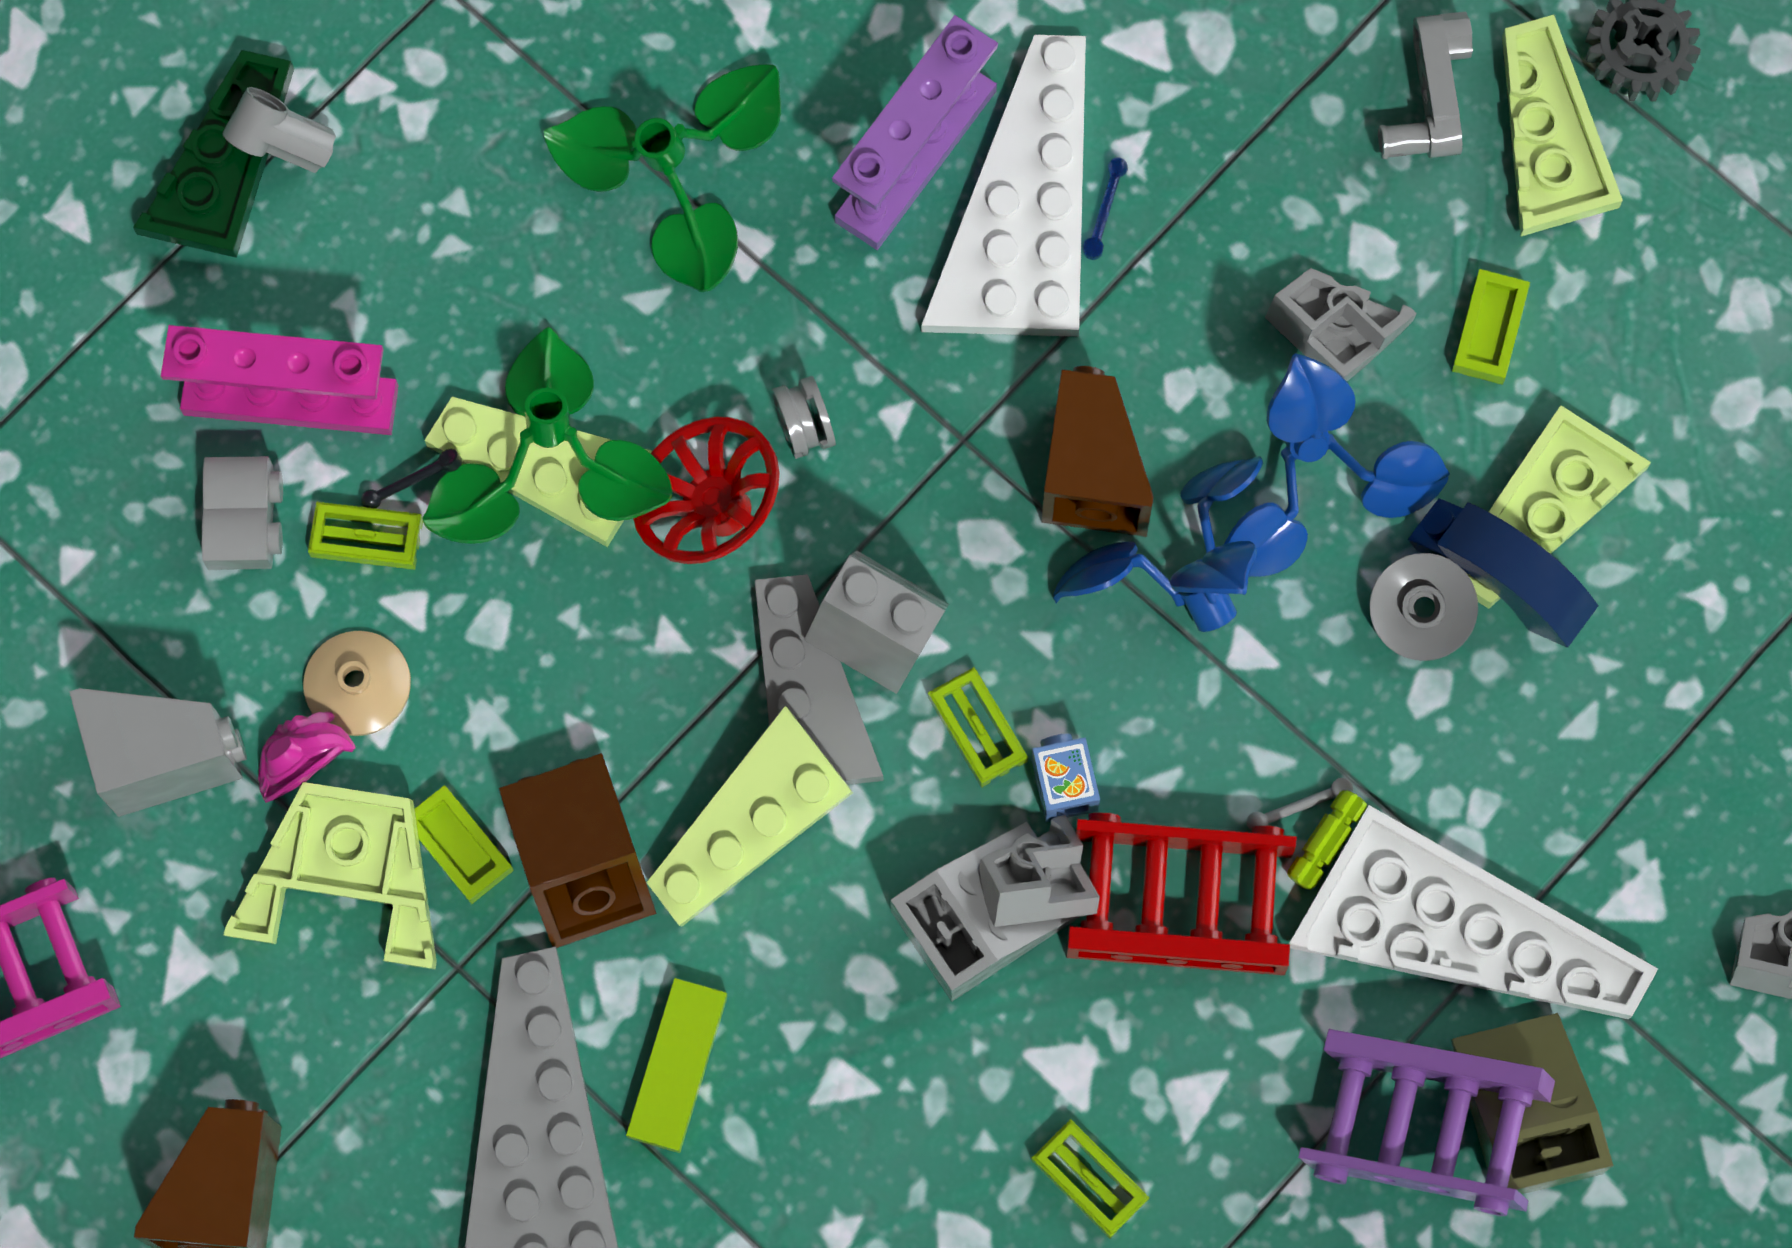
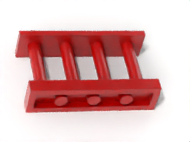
M1090 813L1088 820H1077L1076 834L1080 841L1092 842L1089 879L1100 899L1097 914L1087 915L1086 920L1081 921L1080 927L1069 928L1067 958L1285 975L1289 967L1290 944L1277 943L1278 937L1272 935L1277 857L1292 858L1296 848L1297 836L1284 835V829L1275 826H1254L1251 828V833L1122 823L1121 816L1112 813ZM1114 844L1146 846L1141 924L1135 926V932L1113 930V923L1108 922ZM1168 848L1201 851L1196 929L1190 930V936L1169 935L1168 928L1163 926ZM1222 853L1255 855L1251 931L1245 934L1244 941L1222 939L1223 932L1218 931Z

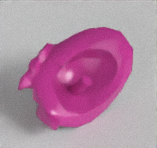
M317 712L309 717L296 715L291 721L288 720L284 724L278 725L274 733L269 737L262 748L258 776L260 792L265 803L294 790L343 751H354L356 748L355 744L341 727L330 724L335 718L331 712Z

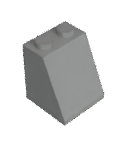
M855 551L849 555L824 597L804 641L897 694L949 604L859 551Z
M82 688L69 691L97 794L118 817L243 779L239 762L247 760V755L238 729L234 730L229 716L221 718L211 703Z

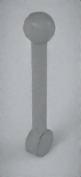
M1338 778L1329 789L1265 814L1253 812L1247 818V826L1250 830L1254 826H1268L1271 822L1330 799H1335L1342 790L1353 792L1352 783L1346 778Z

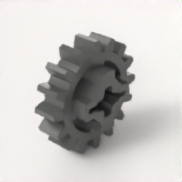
M1609 0L1606 7L1607 12L1598 9L1592 21L1595 27L1589 28L1585 39L1586 43L1592 45L1587 52L1586 61L1589 63H1600L1594 74L1596 81L1609 77L1612 80L1609 92L1615 94L1621 87L1627 88L1629 101L1633 102L1637 98L1639 91H1646L1647 97L1651 102L1657 100L1661 87L1670 95L1676 93L1680 84L1679 79L1688 81L1694 69L1691 64L1696 63L1701 51L1700 48L1693 45L1700 35L1699 28H1686L1692 15L1689 10L1677 14L1673 10L1676 0H1666L1664 4L1657 2V0H1625L1624 4L1621 0ZM1614 28V30L1616 31L1614 38L1617 40L1618 44L1616 48L1611 51L1609 36L1610 32ZM1674 40L1676 57L1672 62L1670 60L1672 53L1667 47Z

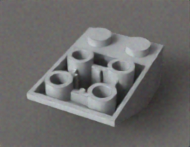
M1027 822L938 868L890 900L891 913L951 1002L1081 917L994 927L982 890L980 877L981 858L997 849L1010 848L1014 845L1015 839L1026 833L1037 838Z

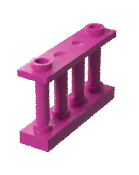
M168 325L161 378L163 380L184 381L180 410L184 416L392 435L399 387L396 379L380 378L384 350L382 345Z
M56 878L39 880L25 888L26 895L0 905V967L16 1006L12 1009V1017L0 1021V1058L121 1007L115 989L104 978L95 980V977H88L61 908V906L79 899L75 888L65 879L59 881ZM39 915L67 983L63 988L65 994L45 1003L42 998H37L10 930L11 927Z

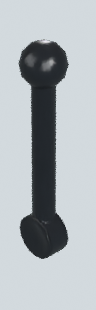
M447 449L441 453L438 461L378 491L373 489L366 490L361 496V504L363 507L377 509L382 500L442 470L447 472L457 470L461 466L462 458L455 449Z

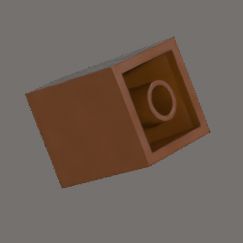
M1077 366L1073 368V371L1061 370L1044 490L1042 523L1147 537L1153 493L1116 378L1114 376H1107L1103 370L1091 366Z
M602 753L586 759L574 760L568 765L536 776L524 777L515 783L499 788L528 884L552 947L558 948L657 914Z
M227 1099L225 1100L224 1108L208 1107L136 1224L134 1238L151 1248H266L282 1127L268 1116V1111L259 1109V1103Z

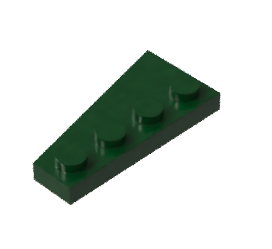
M241 50L209 102L208 106L210 109L197 130H192L183 145L184 152L171 173L167 172L157 187V196L146 213H141L133 226L137 235L237 258L269 153L262 157L248 154L228 142L223 136V130L248 87L261 89L278 98L281 102H285L294 72L291 61Z

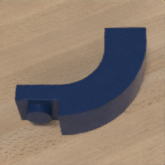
M1438 498L1408 538L1416 551L1436 554L1450 559L1468 575L1491 589L1510 606L1529 631L1567 648L1599 606L1580 581L1549 552L1515 527L1469 502L1462 508Z

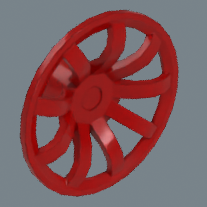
M710 417L696 420L680 427L667 436L651 452L661 464L675 450L677 456L693 478L688 483L667 474L671 482L672 492L683 497V500L669 501L664 506L633 518L638 534L650 549L667 560L683 564L706 563L722 558L741 547L753 537L765 522L774 505L779 488L780 471L777 456L771 443L757 428L745 421L731 417ZM729 431L740 434L748 440L735 450L726 469L723 458V442L726 433ZM711 432L708 440L709 469L705 471L690 450L686 440ZM760 451L765 461L766 473L749 474L741 478V470L747 459L753 453ZM766 488L762 502L753 517L751 515V501L746 492L752 489ZM670 516L684 517L671 527L664 543L656 537L650 527L654 521L660 518ZM701 528L703 550L684 551L677 549L684 535L692 529ZM741 530L733 538L718 546L716 536H730Z

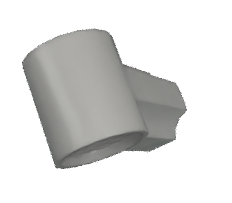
M254 87L246 88L223 130V136L228 142L248 154L262 157L269 153L314 173L322 167L325 168L333 153V144L336 138L333 129L288 110L287 106L278 98Z

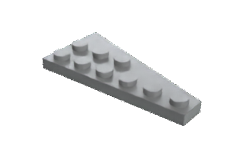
M556 947L502 958L465 1248H619Z

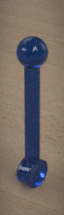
M1115 157L1108 163L1110 177L1091 238L1085 240L1083 244V253L1090 260L1099 259L1103 254L1104 245L1101 239L1120 177L1124 176L1128 171V164L1121 157Z

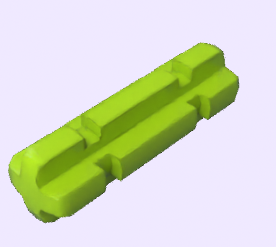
M1342 790L1339 792L1330 806L1333 810L1332 813H1325L1302 848L1305 852L1303 857L1297 856L1288 869V877L1299 886L1310 890L1315 888L1324 874L1321 868L1323 865H1330L1352 832V829L1349 827L1350 824L1357 823L1367 809L1366 802L1351 791Z

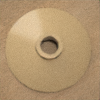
M351 631L332 637L315 651L305 670L303 689L307 705L312 714L331 712L335 718L330 724L341 727L348 736H364L386 728L401 714L410 695L411 676L403 654L391 641L372 632ZM354 670L363 672L364 679L360 685L350 687L345 684V678L349 672Z

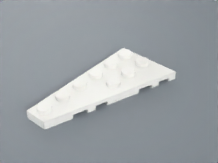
M1033 36L922 322L921 332L1079 337L1086 36Z
M1368 805L1289 943L1291 949L1624 1019H1630L1633 1016L1658 970L1653 965Z

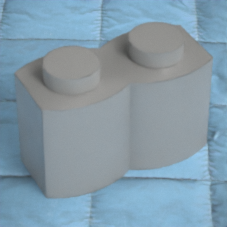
M269 456L204 457L202 559L208 570L272 569L273 554H282L281 522H273L274 503H282L283 476L282 471H274Z

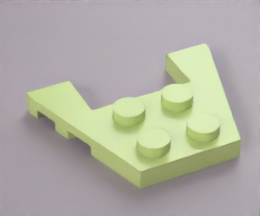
M303 782L270 843L272 846L257 874H253L245 889L246 895L234 916L230 917L225 927L224 936L276 944L286 889L303 890L393 905L383 961L436 969L437 960L413 800Z

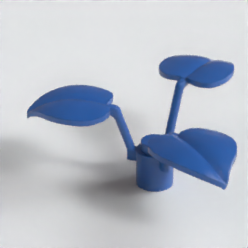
M1296 353L1293 354L1285 377L1271 398L1266 417L1268 427L1273 435L1283 440L1286 444V447L1281 451V456L1285 461L1288 507L1285 512L1275 503H1264L1253 508L1236 523L1224 543L1251 541L1254 543L1257 549V556L1250 570L1249 577H1261L1279 573L1290 567L1305 549L1308 539L1307 530L1301 522L1293 520L1299 512L1295 469L1296 459L1314 462L1321 459L1327 450L1330 449L1357 476L1369 482L1361 493V502L1369 512L1385 518L1406 516L1425 507L1441 492L1450 475L1438 452L1431 446L1417 441L1400 442L1388 448L1377 458L1374 464V472L1365 469L1336 442L1332 434L1328 433V431L1336 430L1345 425L1353 414L1356 401L1351 386L1331 367Z
M1261 456L1215 465L1194 476L1183 487L1181 491L1183 503L1187 505L1198 503V514L1206 554L1203 558L1183 566L1169 580L1144 555L1136 554L1138 548L1135 542H1119L1105 545L1081 557L1065 572L1053 594L1055 603L1057 604L1060 598L1065 596H1079L1106 589L1122 580L1133 567H1140L1172 596L1177 607L1186 604L1199 631H1212L1229 623L1237 614L1229 594L1245 595L1247 593L1249 573L1256 560L1257 549L1251 541H1237L1215 547L1209 509L1214 501H1224L1233 498L1255 479L1263 465Z

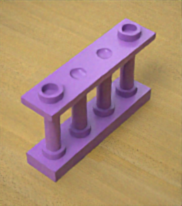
M953 16L832 177V182L850 193L849 197L835 214L836 224L878 251L996 93L997 83L981 74L980 70L998 48V42L958 16Z
M1328 1029L1324 1051L1339 1063L1338 1069L1343 1071L1325 1152L1304 1147L1300 1148L1298 1158L1314 1169V1177L1327 1182L1346 1184L1347 1177L1349 1176L1475 1201L1474 1209L1496 1216H1507L1509 1208L1527 1211L1529 1201L1516 1189L1507 1187L1525 1107H1531L1532 1100L1551 1102L1555 1080L1543 1068ZM1372 1069L1392 1073L1391 1079L1396 1081L1377 1162L1347 1156L1364 1079L1371 1076ZM1425 1079L1445 1083L1444 1089L1449 1091L1431 1172L1400 1167L1417 1088L1424 1086ZM1479 1089L1499 1093L1498 1099L1503 1101L1485 1183L1453 1177L1471 1097H1477Z

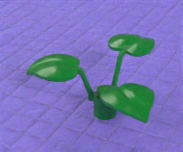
M763 64L739 68L709 83L697 98L694 109L698 121L703 126L709 128L710 130L708 131L685 128L683 124H677L673 127L667 120L662 118L648 119L637 129L631 118L622 110L601 106L582 111L563 123L545 129L544 138L554 161L574 183L590 191H610L623 185L629 175V161H638L641 156L652 169L664 172L684 214L670 215L657 226L652 238L653 257L660 269L676 282L689 286L699 292L711 291L723 281L733 266L738 249V231L733 218L720 204L706 203L693 211L691 203L675 172V168L682 162L685 155V146L682 139L712 141L719 135L724 145L735 151L755 149L766 143L775 133L781 116L780 76L775 65Z
M547 327L521 351L506 379L505 391L508 404L515 413L526 418V429L520 432V443L507 478L501 483L498 474L485 465H461L457 470L447 472L438 481L433 489L428 508L422 519L425 527L431 532L447 540L459 543L476 544L489 542L507 533L514 526L520 514L519 503L508 491L515 486L529 445L533 442L544 448L556 447L564 440L569 442L580 464L589 469L581 476L578 483L580 499L592 514L606 520H630L664 506L672 498V486L669 476L657 459L635 443L624 440L607 441L599 447L595 461L586 454L577 438V430L569 424V415L582 409L590 400L594 390L593 375L584 359L566 345L552 328Z

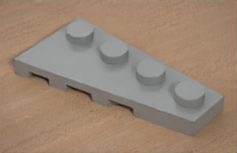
M808 574L755 580L769 726L786 706L847 785L884 781L881 768L841 662L804 641L820 607Z

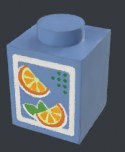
M1058 734L1041 740V747L1032 748L1031 762L1045 822H1050L1051 819L1057 816L1066 815L1068 818L1098 811L1100 797L1086 737L1073 740L1071 734Z

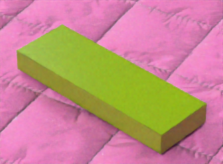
M674 978L628 1127L627 1138L677 1153L681 1152L728 994L726 992Z

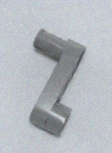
M1466 11L1415 17L1413 20V42L1425 118L1424 122L1379 126L1378 142L1382 159L1427 153L1429 158L1460 155L1462 153V130L1451 60L1472 57L1470 18Z

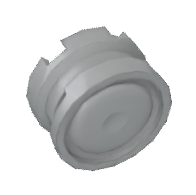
M813 376L800 379L798 386L790 389L785 385L771 389L786 440L790 443L792 442L793 447L790 449L795 459L808 455L809 449L820 446L823 450L836 446L830 419ZM808 399L810 401L814 417L818 425V429L815 428L813 416L806 401Z

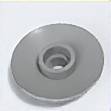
M1418 553L1400 558L1382 572L1372 590L1370 616L1377 635L1388 648L1409 659L1429 661L1440 659L1453 653L1466 642L1477 621L1478 598L1471 579L1460 566L1440 555ZM1422 597L1432 599L1435 604V611L1428 618L1419 617L1414 610L1416 601Z

